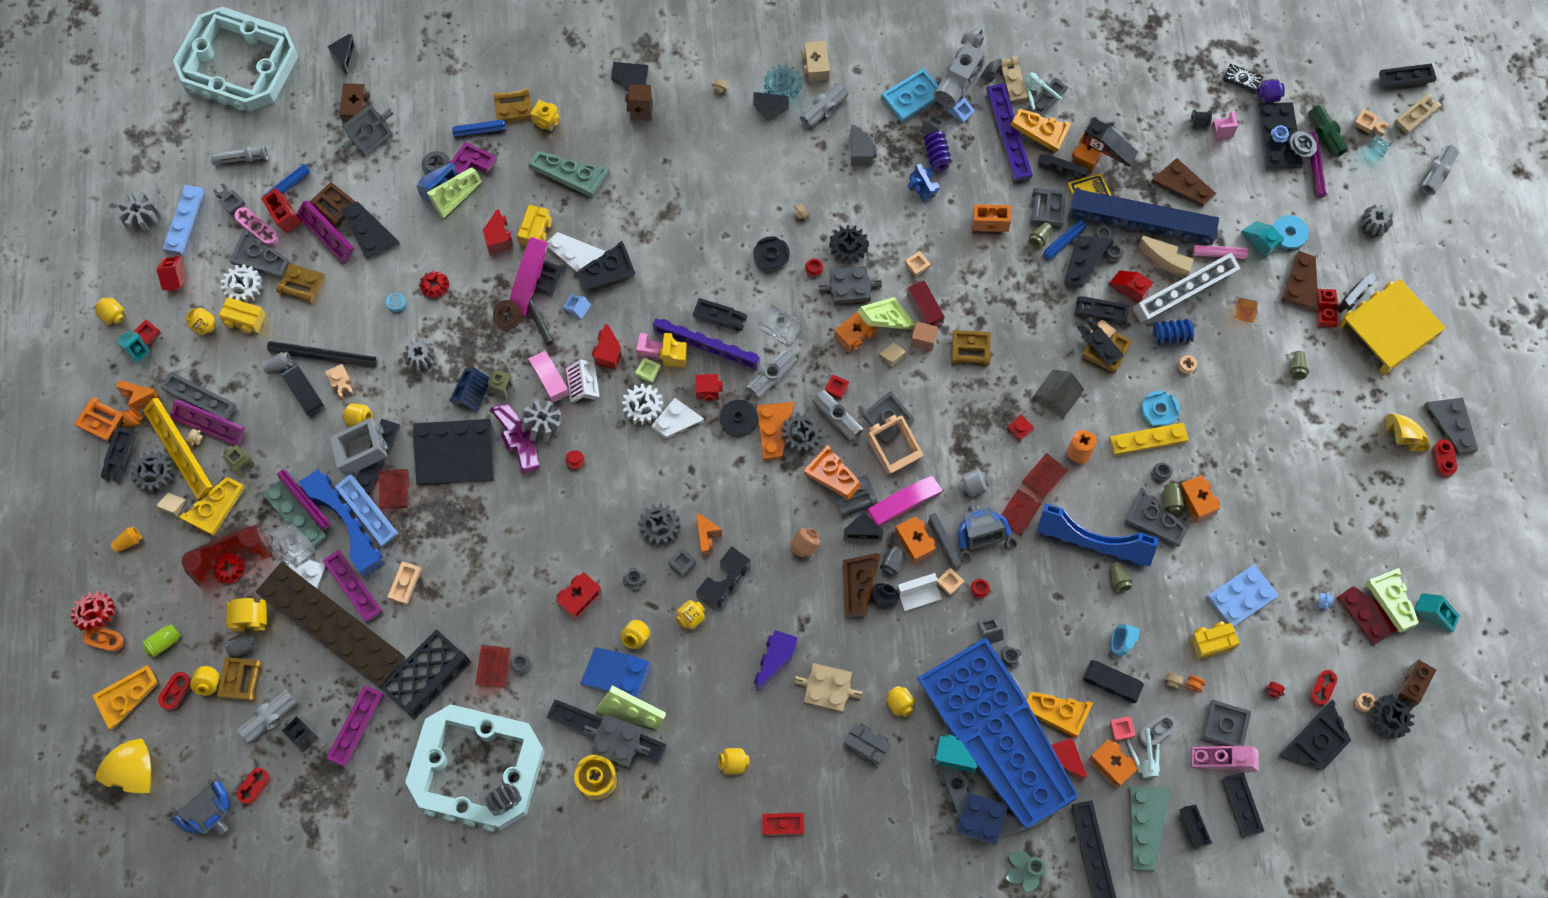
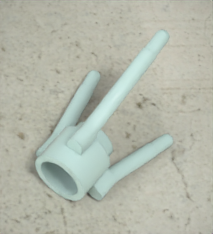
M1031 72L1024 78L1032 110H1035L1031 90L1037 91L1041 86L1060 101L1062 100V97L1047 86L1035 73Z
M1147 728L1148 760L1142 761V765H1140L1130 740L1126 739V743L1138 768L1137 773L1142 774V778L1158 777V772H1160L1159 744L1155 746V758L1153 760L1150 729Z

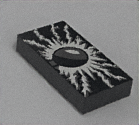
M1230 63L1223 81L1256 93L1263 76Z

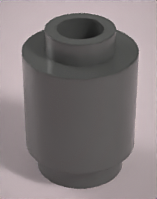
M896 546L888 549L880 565L883 574L890 577L898 575L905 560L906 553L903 549Z
M247 632L230 638L228 642L224 643L225 650L230 658L234 656L237 658L253 651L254 645H256L253 635H248Z

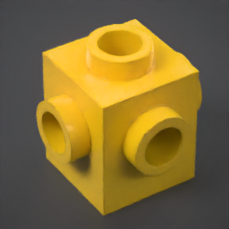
M538 100L530 113L532 123L541 129L552 131L553 127L557 126L560 121L558 108L552 103H546Z

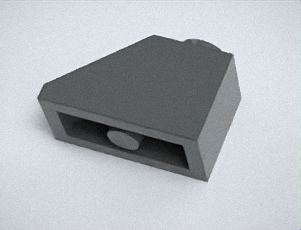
M851 125V165H872L873 158L877 156V148H873V140L856 125Z

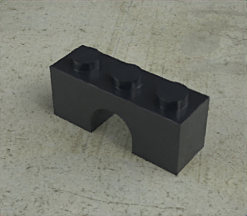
M731 546L720 560V567L728 573L727 578L717 582L707 577L696 591V597L715 611L718 607H723L730 591L734 592L739 586L740 582L738 581L742 576L746 577L750 572L751 559Z

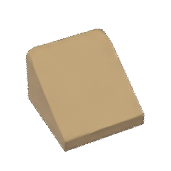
M892 343L879 355L892 368L905 358L906 351Z
M167 493L156 507L162 512L178 517L186 499Z

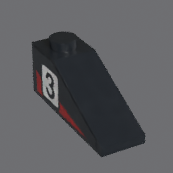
M1093 118L1085 130L1082 143L1128 167L1131 166L1138 151L1113 128Z

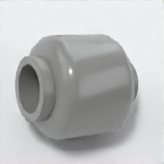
M979 469L963 474V481L960 482L963 493L967 492L970 497L986 493L987 487L990 486L985 472H981Z

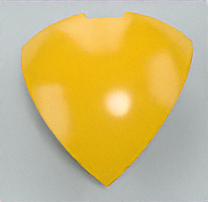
M1390 413L1386 415L1387 430H1395L1397 445L1409 444V451L1430 450L1428 436L1417 422L1400 414Z
M143 739L131 740L113 749L101 762L95 779L108 787H123L125 792L149 793L151 765L148 749Z

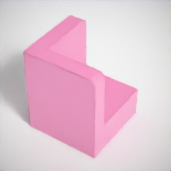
M1231 111L1228 118L1213 120L1212 125L1216 139L1234 136L1238 127L1235 111Z
M640 333L636 349L637 357L660 361V348H663V343L648 340V334Z

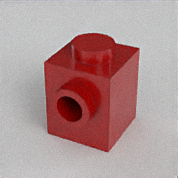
M718 374L695 375L696 399H704L705 401L719 399V392H723L722 381H719Z

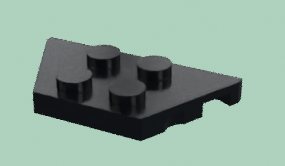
M1333 699L1280 753L1282 757L1324 770L1350 743L1351 738L1348 731L1344 728L1341 716L1339 717L1336 704Z

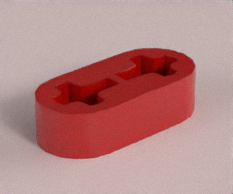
M1324 670L1318 675L1309 695L1310 702L1314 706L1322 707L1330 700L1338 680L1337 675L1333 671ZM1329 676L1331 682L1324 686L1325 679L1323 677ZM1322 690L1323 693L1321 697L1323 699L1321 701H1318V697L1316 695Z
M263 768L253 769L239 787L236 794L237 799L244 805L253 804L270 781L269 773ZM257 774H258V775H261V774H262V777H263L264 779H263V781H260V780L257 781V779L255 778V776H256ZM250 791L249 794L251 795V797L249 799H244V795L242 794L244 792Z

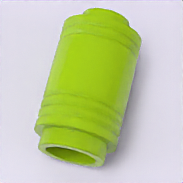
M172 624L169 626L165 625V627L143 640L144 645L142 649L148 656L152 654L156 657V655L178 642V638L181 636Z

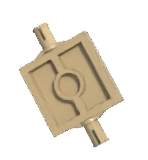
M813 663L808 679L795 677L794 684L806 687L804 700L806 704L843 712L849 697L861 700L862 691L851 689L852 672Z

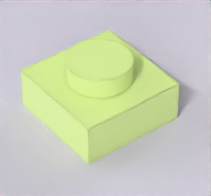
M644 357L635 375L653 383L661 369V365Z

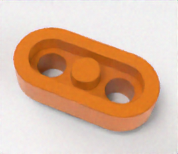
M98 627V631H95L94 628H91L90 632L84 630L82 635L83 641L88 646L108 652L120 650L124 643L123 637L118 632ZM94 635H98L96 640H92ZM113 640H116L115 645H111Z

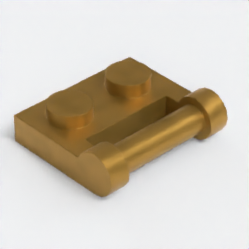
M523 88L522 91L493 93L497 120H504L506 123L531 119L532 107L529 88ZM525 98V101L500 104L502 100Z
M289 263L281 282L277 285L276 292L279 294L286 293L313 303L325 275L324 273ZM288 284L302 287L310 291L305 292L295 288L288 287Z
M953 330L952 364L968 362L983 363V365L989 366L991 332ZM958 350L984 352V356L959 355Z
M225 657L217 697L255 702L256 695H254L262 662ZM246 667H251L246 693H241Z

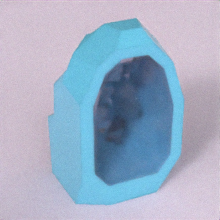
M1118 624L1113 631L1111 639L1113 653L1121 657L1126 655L1134 647L1135 642L1138 641L1140 629L1130 625Z

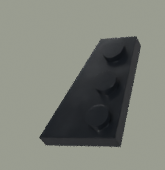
M1077 235L1064 280L1065 286L1083 288L1094 273V268L1098 262L1102 261L1105 257L1107 249L1113 245V239Z
M622 240L614 248L607 250L602 256L578 270L576 275L582 290H587L634 276L635 270Z

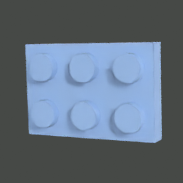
M1254 564L1210 593L1207 599L1227 624L1232 623L1234 627L1275 600L1279 595Z

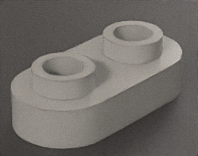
M1163 714L1145 726L1139 735L1141 743L1147 746V728L1150 729V735L1153 737V740H1151L1152 747L1170 736L1177 728L1175 718L1169 714ZM1162 723L1168 724L1169 728H1163Z

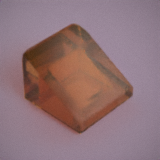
M1239 298L1236 319L1254 322L1258 302Z

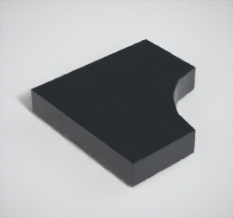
M613 62L611 80L619 82L626 91H629V84L646 85L649 65Z

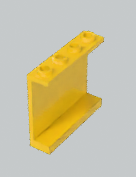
M1401 279L1396 282H1389L1382 292L1376 291L1369 301L1366 302L1364 300L1358 304L1355 311L1349 310L1342 316L1343 321L1340 324L1341 328L1349 324L1384 363L1380 368L1384 375L1439 337L1446 329Z

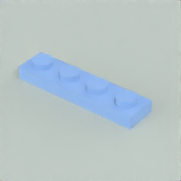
M184 186L163 246L164 252L183 255L204 194L203 188Z
M348 475L335 486L381 546H385L398 535V532L353 475Z

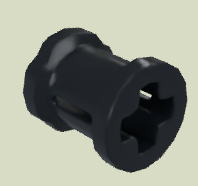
M1193 109L1191 125L1203 124L1210 127L1212 111L1197 112V110Z

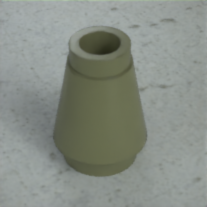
M1047 222L1040 225L1029 235V244L1036 249L1045 246L1052 226Z
M1296 351L1294 353L1290 368L1292 378L1297 380L1305 379L1309 374L1306 353L1304 351Z
M1116 562L1110 565L1113 588L1118 593L1130 590L1132 588V580L1121 563Z

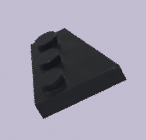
M358 201L341 208L365 258H369L399 243Z

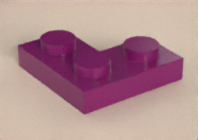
M464 142L450 163L455 164L458 175L472 166L488 173L497 161V158L491 153Z

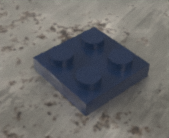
M968 792L956 833L996 846L1008 805Z

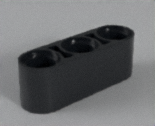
M297 363L280 373L308 416L324 407L323 402Z
M1095 660L1089 662L1083 676V680L1086 683L1130 703H1137L1144 687V683Z

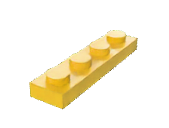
M1183 422L1110 436L1109 441L1113 455L1119 456L1187 443L1189 438Z

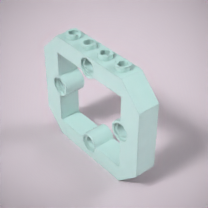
M220 7L198 15L173 59V63L187 92L202 95L209 100H217L223 105H232L238 110L253 111L274 103L298 55L286 27ZM220 28L243 35L244 40L248 44H256L262 41L276 46L269 59H261L257 63L256 69L259 73V78L252 90L228 83L219 76L210 77L196 72L201 62H208L214 57V50L211 44Z
M450 704L425 719L405 782L418 807L424 811V815L435 817L437 814L450 822H455L457 819L463 821L464 825L475 827V824L483 826L482 829L495 832V829L502 830L527 815L545 752L529 723ZM449 725L474 730L481 740L485 742L493 741L497 736L523 742L516 767L507 768L503 774L504 783L507 784L511 783L509 779L512 775H519V780L513 783L518 788L522 798L517 806L502 815L494 816L488 807L471 803L466 797L454 799L428 792L434 771H441L447 765V756L441 749ZM485 726L492 727L491 732L488 734L482 733ZM440 755L441 759L438 763H431L433 756ZM462 804L468 805L465 813L458 812V808Z

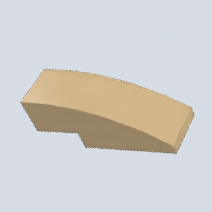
M1142 236L1139 248L1155 264L1183 279L1189 275L1194 259L1177 254V246Z

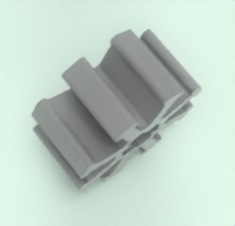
M132 192L128 193L126 196L131 203L127 204L120 200L117 205L122 212H117V215L123 225H127L131 232H136L138 224L143 232H146L149 228L145 221L156 224L158 219L154 213L159 212L158 208L145 193L140 192L138 200Z
M539 400L533 401L531 409L528 406L525 407L521 429L523 433L531 430L530 440L535 441L538 432L541 433L543 442L549 441L551 433L554 436L557 435L561 423L559 421L561 412L559 409L551 412L552 402L547 401L544 409H541Z

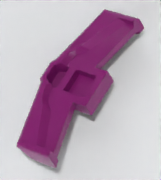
M509 404L491 407L490 413L494 414L507 430L503 431L500 435L507 450L517 451L521 475L537 470L540 465L534 441L529 439L531 430L525 431V433L522 432L523 421Z

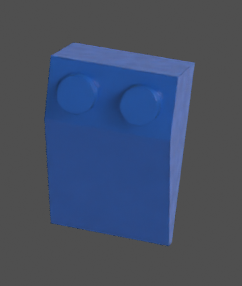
M595 647L580 684L606 694L611 686H614L639 699L651 669L650 662L629 654Z

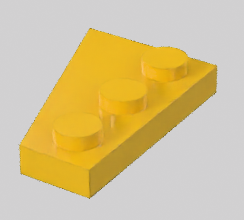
M226 477L211 489L205 498L200 502L197 501L193 508L187 513L180 515L179 518L214 536L245 489V486Z

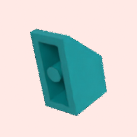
M1258 221L1253 222L1241 232L1265 258L1277 251L1285 239L1272 225Z
M132 330L122 334L116 342L119 348L135 363H138L151 351L140 335Z
M1421 593L1416 603L1415 611L1424 621L1448 632H1454L1460 615L1443 595Z
M953 735L940 736L935 765L976 773L977 764L962 741L957 740V737Z

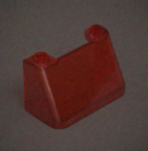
M249 523L193 546L182 557V565L185 573L199 587L208 583L206 579L207 574L213 571L211 562L222 557L224 554H231L248 547L251 555L258 553L263 559H267L273 556L262 527L257 523Z

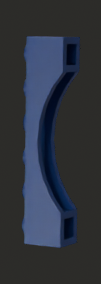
M318 469L300 480V485L313 503L332 510L345 522L350 536L349 557L362 577H366L383 566L380 560L383 556L377 547L375 549L371 547L370 544L373 541L367 533L362 534L360 531L362 525L357 518L352 519L350 516L352 510L348 504L341 503L339 499L342 496L336 488L332 489L329 485L332 481L327 473L322 474Z
M1047 503L1044 505L1037 531L1044 536H1054L1063 542H1073L1082 548L1095 549L1101 554L1108 553L1120 560L1127 559L1133 561L1139 566H1151L1158 546V538L1142 533L1122 537H1108L1095 534L1078 525L1063 508Z

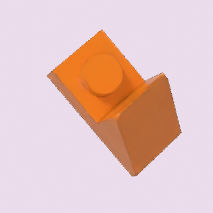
M118 380L116 385L121 395L130 399L128 406L137 411L146 407L152 398L159 399L160 397L151 388Z
M696 514L702 557L710 556L709 550L713 549L710 537L722 536V529L703 515Z

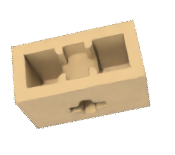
M826 41L805 42L804 50H801L802 60L806 62V65H803L804 76L807 75L808 82L828 81L830 69Z

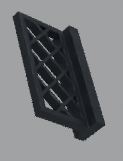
M436 629L385 680L380 689L415 720L472 662L466 654L460 651ZM439 637L442 640L441 647L432 648V642ZM445 651L457 653L451 660H445ZM431 652H441V661H431ZM421 653H427V662H417V657ZM441 665L440 671L437 674L430 675L431 666ZM427 666L426 675L416 676L417 667ZM413 667V676L403 677V671L406 668ZM426 679V685L422 689H416V680ZM402 681H412V690H402ZM392 682H398V691H389L387 687ZM412 694L411 700L404 705L401 702L402 695Z

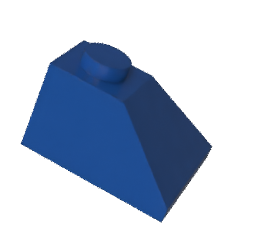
M447 164L421 178L416 185L419 195L433 205L427 192L457 176L455 164Z

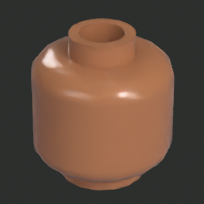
M812 528L798 530L791 540L792 551L802 558L811 556L820 545V540L817 537L818 533Z

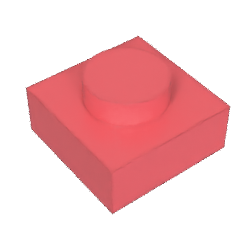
M1130 716L1110 721L1114 741L1130 739L1136 736Z

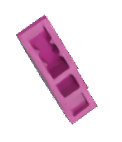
M530 237L509 298V300L519 304L522 316L526 315L530 297L534 294L537 278L541 275L549 242L535 237Z
M930 476L867 509V513L876 526H880L905 515L913 508L921 506L926 500L940 495L942 489L933 476Z

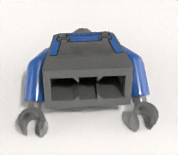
M977 504L970 505L968 513L964 514V521L960 523L957 533L959 548L962 550L959 556L960 561L963 563L962 555L967 554L970 562L972 555L967 550V547L970 550L1004 541L1005 537L1007 540L1004 546L1007 550L1011 549L1009 541L1016 547L1018 540L1011 536L1012 531L1007 519L994 512L990 507L980 509Z
M214 772L216 778L213 781H210L208 776L206 777V781L210 785L181 810L172 807L174 815L172 817L168 814L165 815L167 819L173 821L182 831L197 835L200 833L205 834L212 829L220 837L229 829L222 821L227 815L226 810L229 808L228 795L221 783L220 776L216 772Z

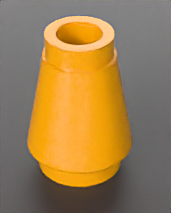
M134 526L131 528L127 527L110 545L118 553L139 544L142 536Z

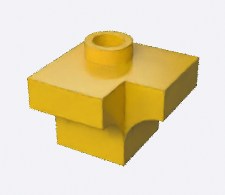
M664 333L663 348H660V360H663V366L686 367L687 343L675 341L672 333Z

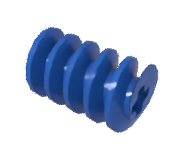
M1180 319L1176 323L1174 320L1169 322L1162 321L1161 323L1156 321L1153 324L1155 344L1159 340L1162 345L1165 339H1167L1168 344H1171L1172 338H1174L1175 343H1179V338H1182L1183 343H1185L1187 337H1189L1190 342L1194 341V326L1189 319H1184V321Z

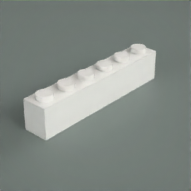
M1231 252L1134 305L1132 309L1140 323L1232 274L1239 270L1240 267Z

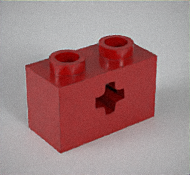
M277 188L261 198L276 225L286 234L301 224L286 196Z
M584 572L576 575L571 580V585L567 589H562L557 594V605L574 621L602 593L601 587ZM575 593H577V594H580V593H581V596L579 597V596L576 595V596L574 597V594H575Z

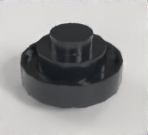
M877 583L872 589L871 596L880 607H894L900 599L898 591L889 584Z

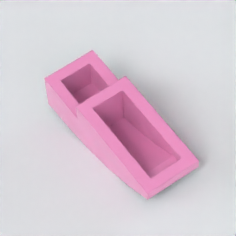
M546 351L528 358L552 403L569 395L563 379Z

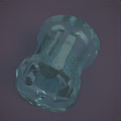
M1377 134L1368 147L1375 149L1383 157L1392 146V143H1387Z

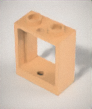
M893 415L885 420L886 424L882 426L878 423L870 427V432L865 435L887 475L924 456L902 415L899 417ZM897 424L912 454L890 465L874 435Z

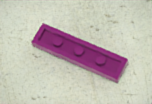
M303 201L296 214L298 218L341 263L347 262L354 247L309 201Z
M177 399L173 402L170 414L171 419L201 430V432L230 444H241L245 427Z
M340 550L322 560L366 623L383 613Z
M364 685L326 757L327 760L346 768L384 695L382 692Z

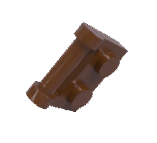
M332 182L310 201L335 228H338L345 219L341 208L355 202ZM322 201H325L334 210H336L338 214L334 216L320 203Z

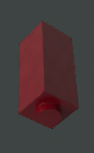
M925 280L909 286L907 297L920 321L937 326L938 329L941 328L945 316Z

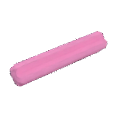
M1194 245L1193 247L1194 256L1224 257L1231 252L1234 258L1246 259L1248 256L1247 248Z

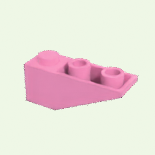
M1253 746L1192 747V767L1235 772H1259V751Z

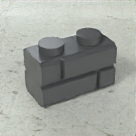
M855 723L843 743V748L878 768L890 748L889 739L882 734H873L870 732L871 728L863 723L860 725Z

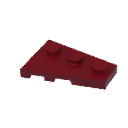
M1355 586L1336 598L1373 646L1398 630L1382 606Z

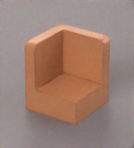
M916 322L911 346L932 351L938 327Z

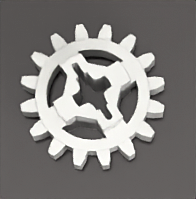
M245 264L242 265V268L235 265V270L229 268L230 273L223 274L225 279L220 282L223 285L221 290L226 298L229 297L239 301L244 300L245 303H248L249 298L254 301V295H260L258 289L263 288L261 285L263 281L258 271H254L252 266L247 269Z
M641 384V388L634 385L633 391L628 389V395H623V413L628 414V420L633 418L634 424L638 421H641V425H644V421H648L651 424L652 418L657 420V414H662V395H658L657 389L652 391L651 385L647 388L644 387V384ZM650 397L654 399L655 404L653 403V401H650ZM630 405L635 408V412L631 410Z

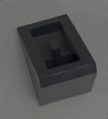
M347 34L327 46L331 57L344 74H348L356 45L352 34Z
M754 92L753 105L769 122L789 109V96Z
M862 512L844 529L843 539L882 540L883 530L876 526L874 521L865 512Z
M297 716L282 730L303 752L318 739Z

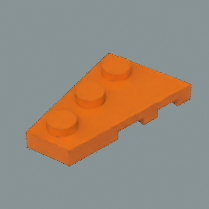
M795 401L757 405L763 461L782 459L786 439H781V435L784 433L781 431V428L784 426L785 419L789 420V416L792 415Z

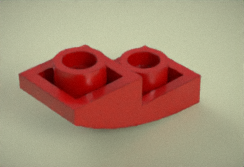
M1318 289V327L1337 328L1339 324L1336 310L1338 298L1335 289Z

